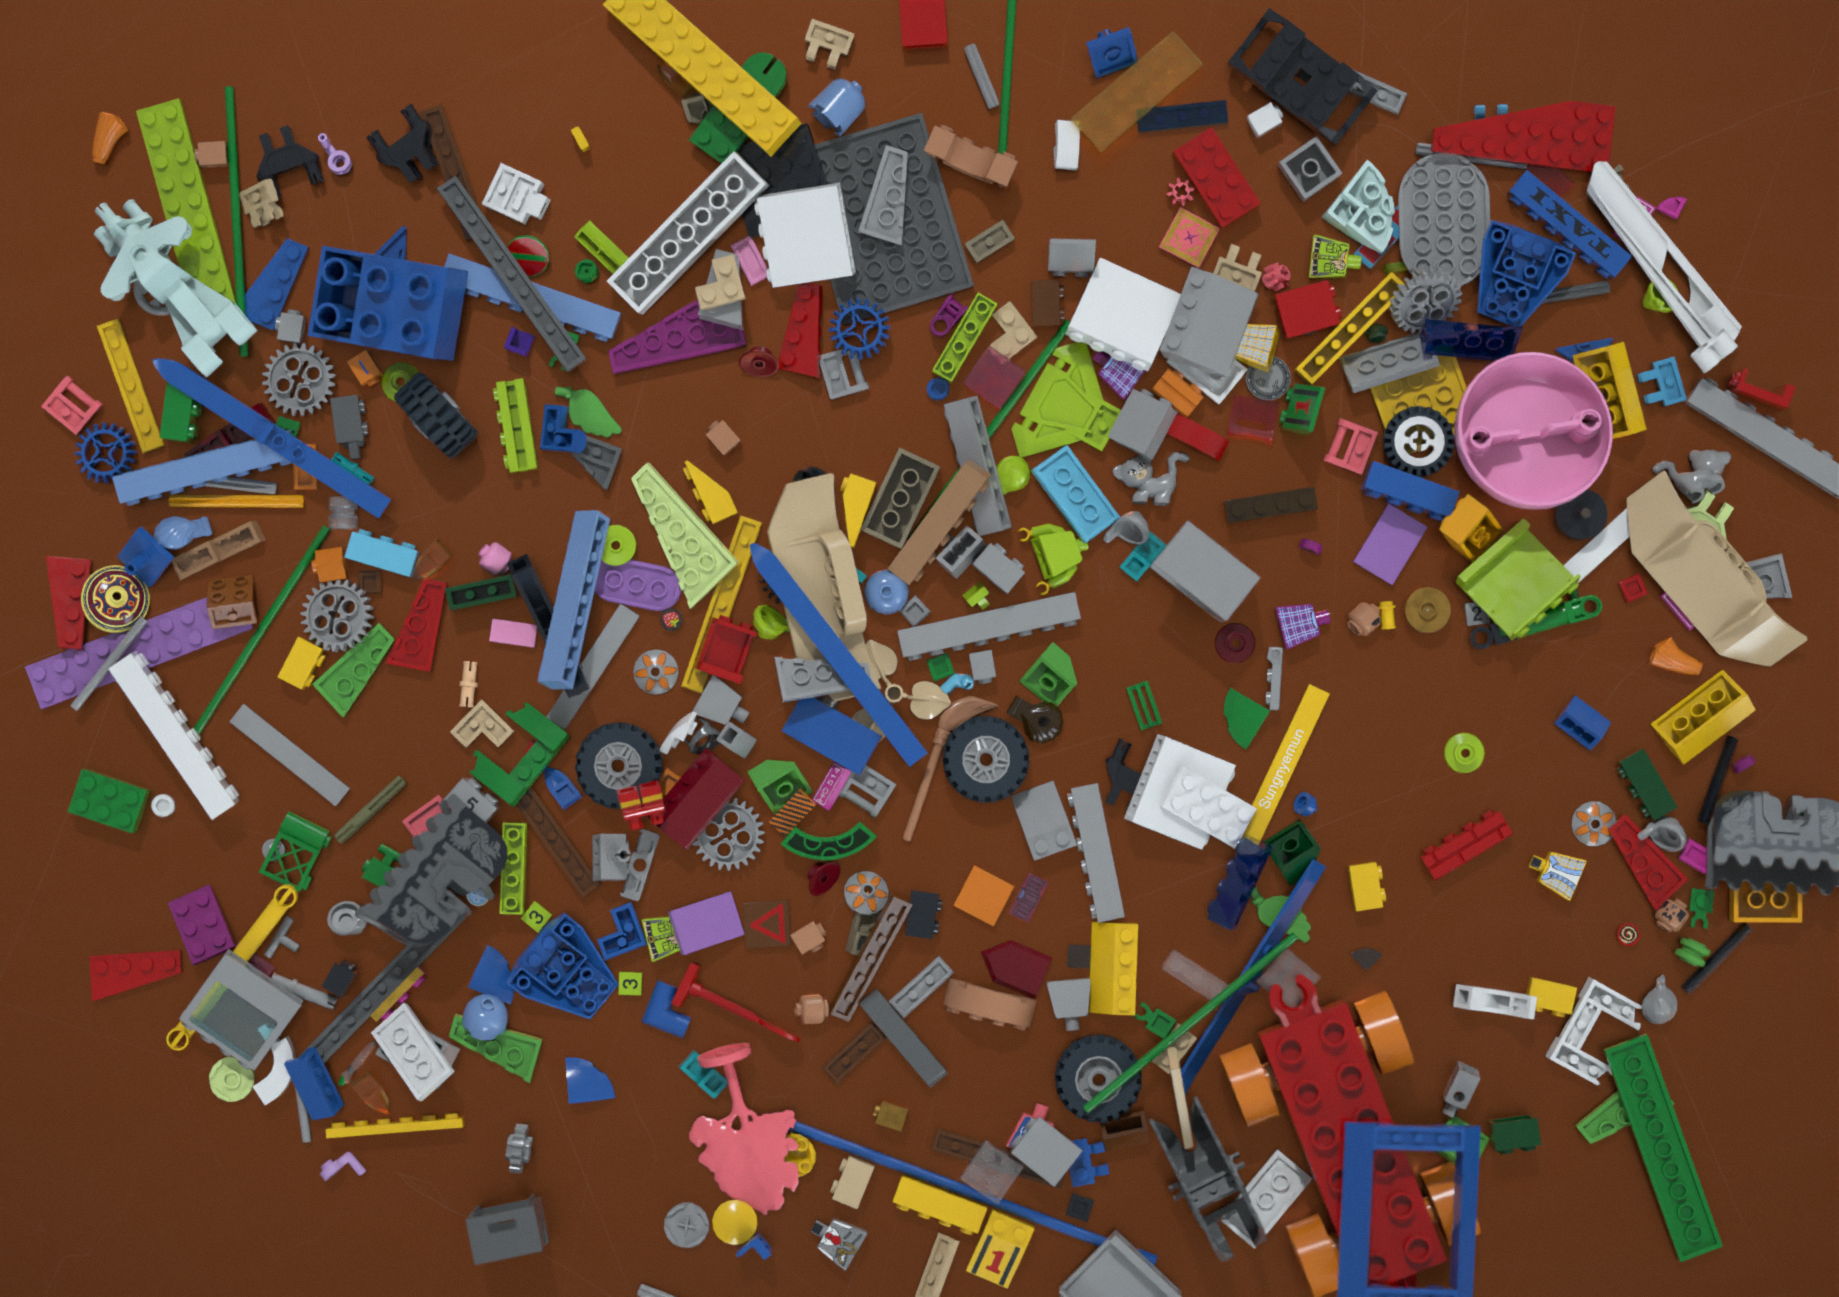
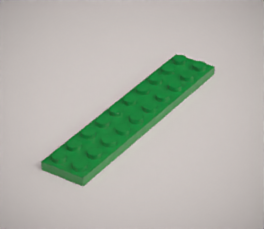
M1643 1034L1603 1049L1678 1260L1683 1262L1723 1247L1648 1035Z

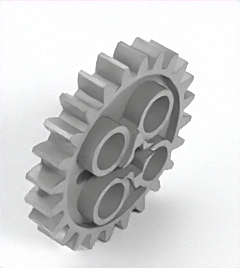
M1430 268L1428 273H1425L1422 269L1419 276L1412 273L1413 279L1405 278V285L1398 284L1400 291L1393 292L1395 298L1390 299L1392 306L1389 307L1392 312L1391 316L1398 327H1402L1404 331L1409 329L1411 333H1414L1417 329L1420 334H1422L1425 328L1428 332H1431L1432 326L1439 329L1440 322L1446 324L1447 317H1454L1452 311L1459 310L1456 304L1462 302L1460 299L1462 295L1461 287L1455 277L1450 275L1447 270L1443 273L1441 268L1434 272Z
M297 343L293 344V349L284 345V353L277 349L278 357L270 356V359L273 361L272 365L265 364L270 369L269 372L262 373V375L268 377V380L262 382V384L269 386L264 391L265 394H272L269 402L277 401L276 409L284 406L283 413L285 414L291 409L292 416H296L298 411H300L301 416H305L306 410L314 414L313 407L315 406L322 410L320 403L322 401L329 403L326 395H334L329 388L336 387V384L331 382V379L335 378L336 375L329 372L334 366L326 365L330 358L325 357L322 359L321 357L324 353L322 350L315 354L316 347L313 345L307 350L306 343L302 344L301 349H299ZM297 359L299 367L294 371H290L288 368L289 361ZM305 361H308V366L305 368L302 374V378L305 380L303 383H298L294 397L290 398V395L297 384V381H295L294 378L295 376L299 377L301 375ZM312 368H318L320 371V375L316 380L309 378V371ZM287 379L290 382V387L287 391L282 392L279 389V383ZM307 388L310 390L311 395L308 400L303 401L300 399V392Z
M342 579L336 580V583L328 581V586L320 582V590L312 588L314 596L306 595L310 602L302 604L307 608V611L300 613L306 617L301 624L308 626L304 633L311 634L309 640H317L315 645L318 647L323 645V649L329 651L331 648L333 652H338L340 647L342 651L346 652L347 645L354 649V641L362 643L363 641L360 636H368L369 634L365 631V628L372 627L368 623V619H373L374 616L368 614V611H371L374 607L367 605L371 599L363 597L366 591L363 589L358 591L359 585L354 583L351 586V581L346 580L344 584ZM330 596H333L334 603L328 607L327 600ZM354 602V611L352 613H348V605ZM335 613H340V617H334ZM326 617L327 624L324 628H321L320 621ZM344 624H347V632L344 635H341V627Z
M735 798L733 803H730L728 800L709 823L718 826V834L714 837L709 836L705 828L697 837L698 840L692 843L695 846H700V849L696 852L697 854L702 852L705 854L702 861L708 858L711 859V867L717 862L718 870H721L723 864H726L728 871L731 870L732 864L737 869H740L739 862L742 861L747 866V857L754 860L755 856L752 852L761 851L756 845L757 843H764L762 839H759V835L765 834V831L758 829V827L763 825V822H756L760 814L752 815L751 812L754 807L746 809V801L738 805V798ZM728 812H735L737 814L738 821L736 824L730 825L726 822L725 816ZM745 822L746 825L732 834L733 839L729 840L727 837L715 845L710 844L711 841L725 833L724 828L730 830ZM741 831H746L750 835V840L746 844L740 843L737 839V835ZM721 843H727L730 846L731 851L729 855L723 856L718 852V847Z

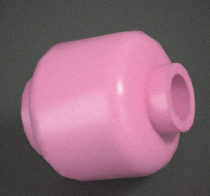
M497 542L492 543L490 546L485 544L478 554L481 556L479 565L493 576L504 575L509 569L507 563L512 561L511 552Z

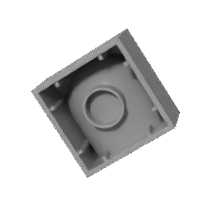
M1189 521L1181 526L1150 566L1152 570L1220 623L1228 620L1260 579L1257 574Z

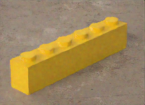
M1391 272L1294 371L1308 385H1312L1391 305L1390 299L1395 298L1393 292L1400 291L1398 284H1405Z

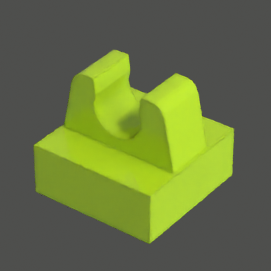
M980 581L962 595L971 607L978 604L984 610L990 605L985 599L989 592Z

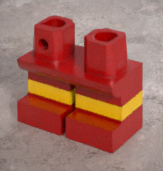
M659 780L639 784L643 804L640 802L636 785L616 790L625 821L627 820L631 830L643 827L642 816L650 815L652 825L664 823L663 811H665Z

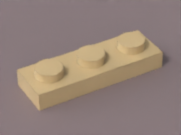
M938 1232L915 1297L940 1296L960 1241Z

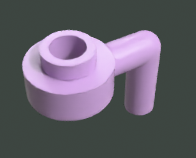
M319 134L318 140L329 155L328 166L331 171L337 175L346 174L352 166L349 155L344 151H336L326 134ZM340 162H344L342 167H337Z
M346 1152L334 1162L330 1159L320 1167L322 1169L320 1175L327 1181L347 1163L350 1164L359 1177L366 1172V1169L351 1152Z

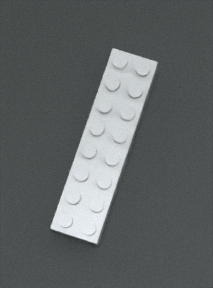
M733 152L607 282L637 313L643 315L770 185L738 153Z
M135 651L108 669L213 820L239 801L237 798L239 793L232 784L230 786L224 779L227 776L220 766L216 767L211 760L214 757L207 747L203 748L199 743L201 738L194 728L190 730L186 724L188 719L181 709L177 711L173 705L175 702L173 696L168 690L164 692L160 686L162 683L160 677L155 671L151 673L147 667L149 664L147 658L143 653L138 654Z

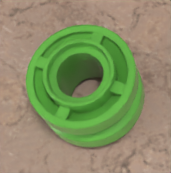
M1682 937L1680 943L1683 947L1677 948L1674 954L1678 955L1679 959L1693 966L1704 967L1706 962L1703 960V957L1709 956L1711 951L1706 949L1707 946L1691 938L1686 939Z

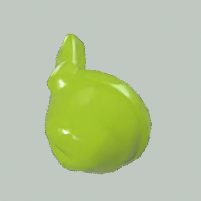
M1668 279V280L1672 283V285L1676 288V290L1678 291V289H1677V287L1675 286V284H1674L1670 279ZM1651 281L1643 298V306L1646 309L1667 313L1672 311Z
M1019 456L1005 457L996 467L1003 495L1022 489L1030 479L1028 463Z
M759 605L754 610L753 624L760 638L773 640L782 633L789 632L787 619L775 608L768 605Z

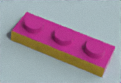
M418 966L370 1016L376 1022L380 1019L386 1020L394 1012L391 1008L396 1003L401 1005L408 998L409 994L407 991L412 986L417 988L425 980L423 975L426 971L421 966Z

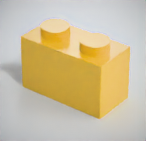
M298 637L278 678L301 690H305L306 686L310 687L315 679L313 672L316 666L320 667L326 657L323 654L325 650L302 637Z
M1376 862L1347 866L1354 911L1382 908L1383 902H1386V894L1384 888L1380 889L1379 880L1383 879L1381 866H1377Z
M1530 977L1526 995L1537 997L1535 1011L1542 1012L1544 1008L1552 1010V1015L1565 1017V1013L1572 1014L1577 988Z

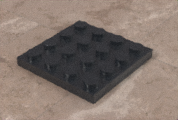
M808 123L800 125L771 157L754 141L742 145L737 152L770 185L761 195L828 185ZM757 199L742 213L750 238L760 236L759 224H761L760 215H756L755 202H757Z

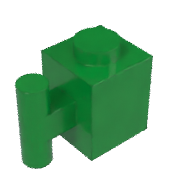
M382 843L378 852L385 855L383 860L377 857H373L372 860L367 859L361 870L364 872L362 878L378 887L381 885L388 886L384 880V874L395 868L391 864L393 860L398 862L400 855L399 852Z

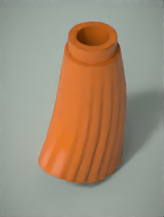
M104 112L99 113L92 147L93 162L106 164V160H108L114 145L128 131L120 117Z
M1672 637L1666 638L1654 646L1649 661L1654 666L1687 675L1698 676L1702 668V663L1679 649Z

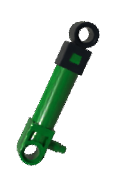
M1576 589L1570 594L1571 600L1560 603L1555 609L1550 607L1545 612L1547 615L1538 624L1533 622L1529 626L1530 630L1524 636L1593 618L1601 612L1602 602L1594 595L1579 597L1578 590ZM1587 600L1592 601L1595 605L1594 611L1591 613L1586 612L1584 609V603ZM1495 622L1487 624L1488 628L1484 626L1475 627L1468 635V642L1475 649H1485L1491 643L1499 645L1512 641ZM1479 631L1486 635V641L1483 644H1478L1475 641V634Z

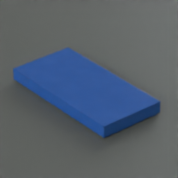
M814 697L800 699L782 729V732L858 775H861L882 738L880 734Z

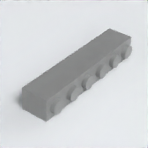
M978 396L944 404V414L949 422L950 437L955 445L957 452L956 460L960 468L970 458L991 474L987 480L990 482L983 494L978 492L974 498L977 500L972 508L975 530L979 536L1012 528Z
M1098 783L1070 788L1071 793L1067 794L1070 807L1074 806L1076 814L1072 816L1074 829H1079L1080 838H1076L1078 851H1083L1085 860H1081L1083 874L1088 873L1089 882L1085 883L1087 895L1092 896L1094 903L1090 905L1092 918H1097V922L1123 918L1125 915Z

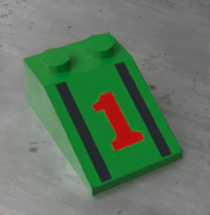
M1294 384L1293 388H1288L1285 401H1288V406L1286 410L1282 409L1279 423H1282L1281 429L1305 436L1311 434L1325 388Z

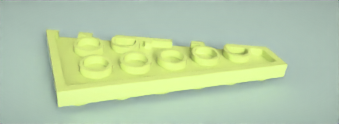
M646 463L631 480L641 502L644 503L648 511L651 524L654 525L658 533L657 537L671 568L674 569L680 581L678 583L681 590L684 591L688 600L687 603L691 609L739 561L650 463Z

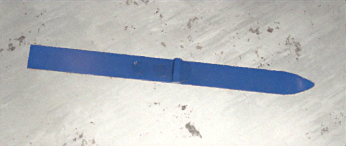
M152 359L154 366L161 376L171 385L375 517L380 518L391 501L383 493L185 365L170 359Z
M751 543V555L759 573L909 767L925 756L927 751L778 558L768 549Z
M1312 859L1241 975L1279 944L1326 866ZM1263 969L1222 1003L1182 1067L1181 1077L1185 1095L1246 995L1258 992L1261 986L1256 984L1255 981L1262 974Z

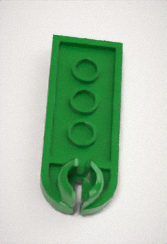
M765 52L756 53L749 57L741 67L775 98L778 97L786 85V68L772 54ZM773 65L771 69L768 71V73L765 75L764 72L768 68V66ZM713 106L689 141L722 164L733 152H738L748 136Z

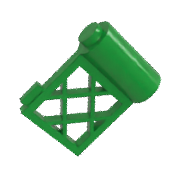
M289 811L281 824L259 873L281 884L292 885L298 892H301L302 889L306 890L312 879L308 875L321 849H327L332 839L329 836L330 831ZM281 838L290 842L291 852L280 855L277 846ZM294 844L301 848L295 850ZM305 849L313 853L310 862L300 864L296 852ZM276 851L277 856L272 858L274 852ZM294 854L298 866L285 870L281 857ZM278 859L282 872L273 874L266 871L269 862ZM307 866L305 872L303 873L302 867ZM299 868L302 878L297 886L289 882L287 872ZM284 874L285 879L279 877L278 875Z

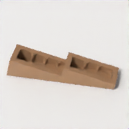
M253 520L175 557L171 562L179 579L183 580L266 541L257 520Z

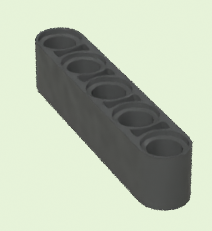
M877 989L859 1003L930 1088L948 1074L936 1057Z

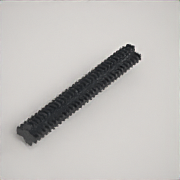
M1729 735L1726 738L1725 746H1723V752L1720 754L1722 757H1719V765L1715 768L1716 773H1714L1712 778L1713 781H1711V786H1709L1710 789H1708V794H1706L1707 797H1705V802H1703L1704 805H1702V810H1700L1702 813H1699V818H1697V820L1705 824L1711 821L1709 818H1712L1710 815H1713L1711 813H1713V807H1715L1716 799H1718V794H1720L1718 791L1722 789L1720 787L1723 786L1721 783L1725 781L1723 779L1726 778L1724 775L1728 773L1726 771L1729 770L1727 767H1730L1729 765L1731 764L1729 762H1732L1730 759H1733L1731 758L1734 757L1732 754H1735L1733 751H1736L1734 750L1737 749L1735 746H1738L1736 743L1740 741Z
M1743 922V925L1741 924V927L1725 941L1726 943H1723L1724 945H1721L1722 947H1719L1720 949H1717L1718 951H1715L1716 953H1713L1714 955H1711L1712 957L1705 961L1704 967H1699L1700 969H1697L1698 971L1682 985L1687 994H1692L1691 991L1694 992L1693 989L1696 990L1695 987L1698 988L1697 985L1700 986L1699 983L1702 984L1701 981L1704 982L1703 979L1706 980L1704 977L1708 978L1706 975L1710 976L1708 973L1712 974L1710 971L1714 972L1712 969L1716 970L1714 967L1718 968L1716 965L1720 966L1718 963L1722 964L1720 961L1724 962L1722 959L1726 960L1724 957L1727 958L1726 955L1729 956L1728 953L1731 954L1730 951L1733 952L1732 949L1735 950L1734 947L1737 948L1736 945L1739 946L1738 943L1741 944L1740 941L1743 942L1742 939L1745 940L1744 937L1747 938L1746 935L1749 936L1748 933L1751 934L1750 931L1753 932L1747 923Z

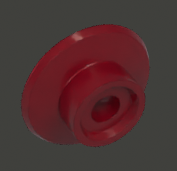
M754 347L749 352L744 353L739 359L740 368L752 376L768 377L779 370L778 360L765 347Z
M1230 623L1218 631L1215 638V649L1224 661L1241 663L1253 654L1255 637L1247 626L1240 623ZM1233 639L1239 640L1240 644L1238 647L1232 646L1231 642Z
M819 862L812 866L807 875L809 880L808 888L811 895L820 896L832 888L840 875V865L838 863L827 862L824 864Z

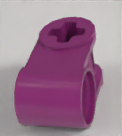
M952 294L944 301L930 323V332L937 338L945 337L969 308L953 299L954 296ZM937 321L944 322L946 330L943 332L936 331L934 323Z

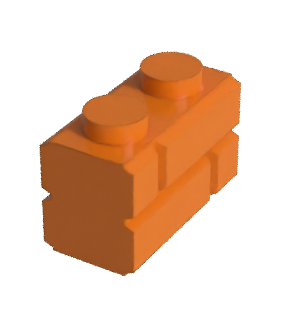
M1174 368L1173 371L1168 369L1151 389V392L1159 398H1164L1171 402V407L1178 414L1187 418L1203 399L1201 395L1203 391L1194 383L1188 385L1183 381L1185 376Z

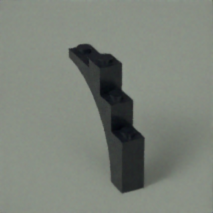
M525 554L508 562L507 565L546 645L554 606L528 554ZM580 660L573 689H564L568 698L590 689Z

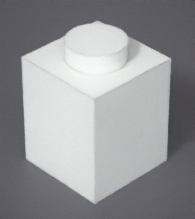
M1270 102L1248 115L1246 120L1256 137L1259 138L1281 125L1283 115L1278 106L1273 107Z

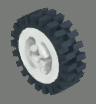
M1409 407L1397 413L1387 424L1384 431L1383 450L1387 460L1395 469L1417 477H1424L1436 473L1447 464L1452 456L1455 437L1452 432V426L1449 425L1447 418L1443 417L1439 411H1435L1430 407ZM1422 425L1432 432L1433 439H1430L1425 432H1421L1420 435L1421 440H1424V444L1420 445L1419 452L1424 451L1428 446L1432 447V452L1427 457L1415 458L1405 451L1404 444H1407L1412 451L1417 450V444L1413 443V439L1418 437V431L1406 437L1405 432L1409 427Z

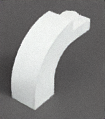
M1456 984L1453 1007L1534 1019L1537 997L1511 991Z
M268 1022L259 1027L258 1030L264 1039L267 1040L276 1026L274 1024L270 1025ZM289 1036L282 1040L278 1037L271 1047L274 1055L272 1071L265 1079L253 1086L264 1105L278 1098L292 1081L284 1066L287 1060L296 1059L294 1046Z

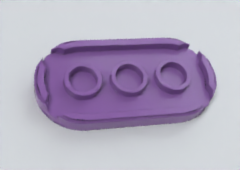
M629 560L627 563L618 566L609 565L601 561L595 592L599 597L609 602L653 611H664L676 604L681 594V588L676 573L667 567L635 560Z

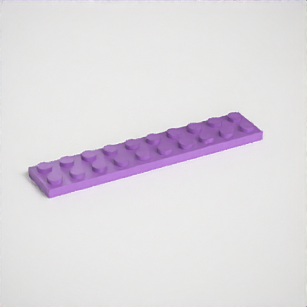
M206 597L147 620V624L117 662L137 651L138 654H144L149 662L147 667L152 668L254 629L253 624L212 629L207 611ZM129 631L109 634L83 644L82 650L70 649L26 666L25 669L40 708L44 709L78 696ZM110 671L95 689L116 681Z

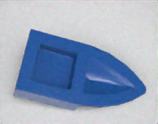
M545 768L546 785L563 810L582 798L581 794L564 773L554 768Z

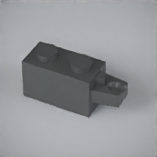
M359 395L330 398L336 443L339 445L343 444L344 449L349 448L351 460L361 459L360 447L364 446L365 436L369 435L368 424L363 422L362 413H366L364 399L360 400Z

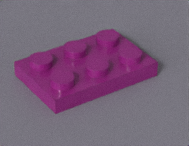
M211 885L204 886L168 902L194 966L236 947Z

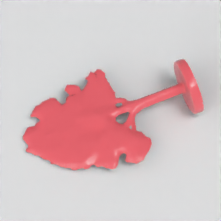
M735 1043L709 1050L697 1058L699 1066L703 1068L723 1065L732 1098V1112L719 1121L705 1116L698 1117L689 1132V1139L696 1147H700L703 1143L706 1144L707 1147L699 1155L698 1160L708 1167L710 1172H714V1180L719 1184L721 1191L725 1192L732 1199L744 1201L758 1212L767 1215L769 1210H780L785 1200L782 1195L784 1187L790 1188L794 1192L799 1183L798 1166L796 1163L784 1161V1157L788 1155L789 1150L796 1151L799 1147L793 1138H785L789 1128H794L796 1119H794L795 1113L785 1110L784 1112L757 1116L755 1112L749 1110L744 1104L733 1062L739 1061L751 1054L750 1044ZM749 1115H750V1116L752 1117V1119H753V1121H751V1122H750L749 1119H748V1116H749ZM736 1116H739L741 1122L740 1130L731 1128Z

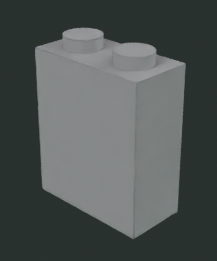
M1132 389L1108 437L1115 443L1153 460L1178 412L1171 407L1172 403L1168 400L1160 398L1158 401L1153 398L1154 394L1142 389L1139 392Z
M1039 1115L1036 1119L1031 1117L1024 1126L1027 1130L1022 1137L1017 1135L1010 1144L1012 1147L1011 1153L1055 1187L1081 1154L1082 1149Z

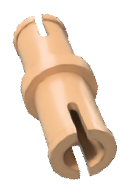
M463 661L462 681L459 683V686H461L459 707H466V698H468L467 708H474L475 688L478 686V683H476L478 662H471V671H469L470 661Z

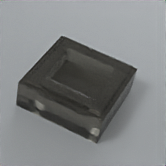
M1068 944L1067 967L1090 968L1091 945Z

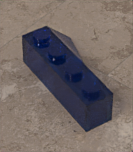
M1425 319L1420 340L1423 354L1497 361L1514 354L1523 327Z
M1249 835L1244 836V839H1239L1235 847L1237 854L1234 859H1230L1226 867L1228 874L1225 880L1222 879L1218 884L1216 891L1219 894L1216 900H1212L1208 906L1207 912H1209V916L1207 919L1230 930L1237 928L1273 849L1272 846Z

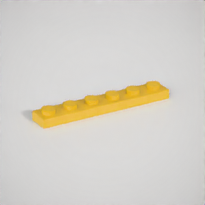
M458 1113L445 1114V1118L436 1119V1115L422 1116V1120L414 1121L413 1117L399 1118L400 1122H391L390 1118L377 1119L376 1124H368V1120L354 1121V1125L345 1126V1122L331 1123L332 1127L326 1129V1138L463 1128L465 1121L464 1117H458Z

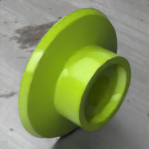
M397 362L390 365L384 371L381 379L384 394L390 400L395 401V393L419 371L413 365L406 362ZM404 378V385L398 386L397 380Z
M611 525L608 527L601 560L613 566L625 564L635 553V537L626 527ZM615 541L620 543V548L617 550L612 548V543Z
M1470 733L1454 735L1448 740L1444 748L1446 763L1452 770L1458 773L1475 771L1480 767L1485 756L1482 742ZM1463 749L1469 751V755L1465 758L1461 755Z

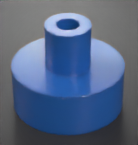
M1302 792L1296 797L1294 801V811L1302 816H1309L1317 811L1316 798L1313 795Z

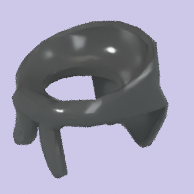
M698 716V719L704 726L693 736L690 742L684 739V742L689 746V751L695 754H701L705 748L711 751L720 744L716 740L720 732L700 716ZM709 735L708 740L703 745L696 746L697 741Z

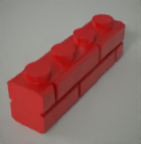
M1491 809L1480 816L1482 820L1476 824L1471 821L1461 827L1462 832L1454 835V833H1451L1442 838L1443 843L1435 847L1432 844L1422 850L1424 855L1420 856V859L1433 881L1440 879L1513 835L1500 811L1493 812Z

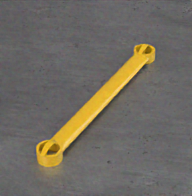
M284 884L275 891L274 898L233 952L247 962L250 960L287 909L296 903L298 892L294 886ZM283 888L288 889L279 900L278 894ZM293 892L294 900L289 904H283ZM218 981L215 982L192 1016L203 1022L228 988ZM180 1021L176 1027L169 1031L166 1037L168 1046L173 1050L184 1049L189 1044L191 1036L196 1030L193 1029L191 1031L182 1025V1021ZM174 1031H181V1032L178 1034V1036L174 1039V1041L172 1042V1041H171V1035H172V1033H173ZM185 1034L186 1043L184 1045L177 1046L176 1044Z

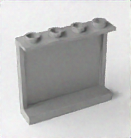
M1117 1230L1059 1287V1293L1061 1294L1059 1297H1182V1291Z

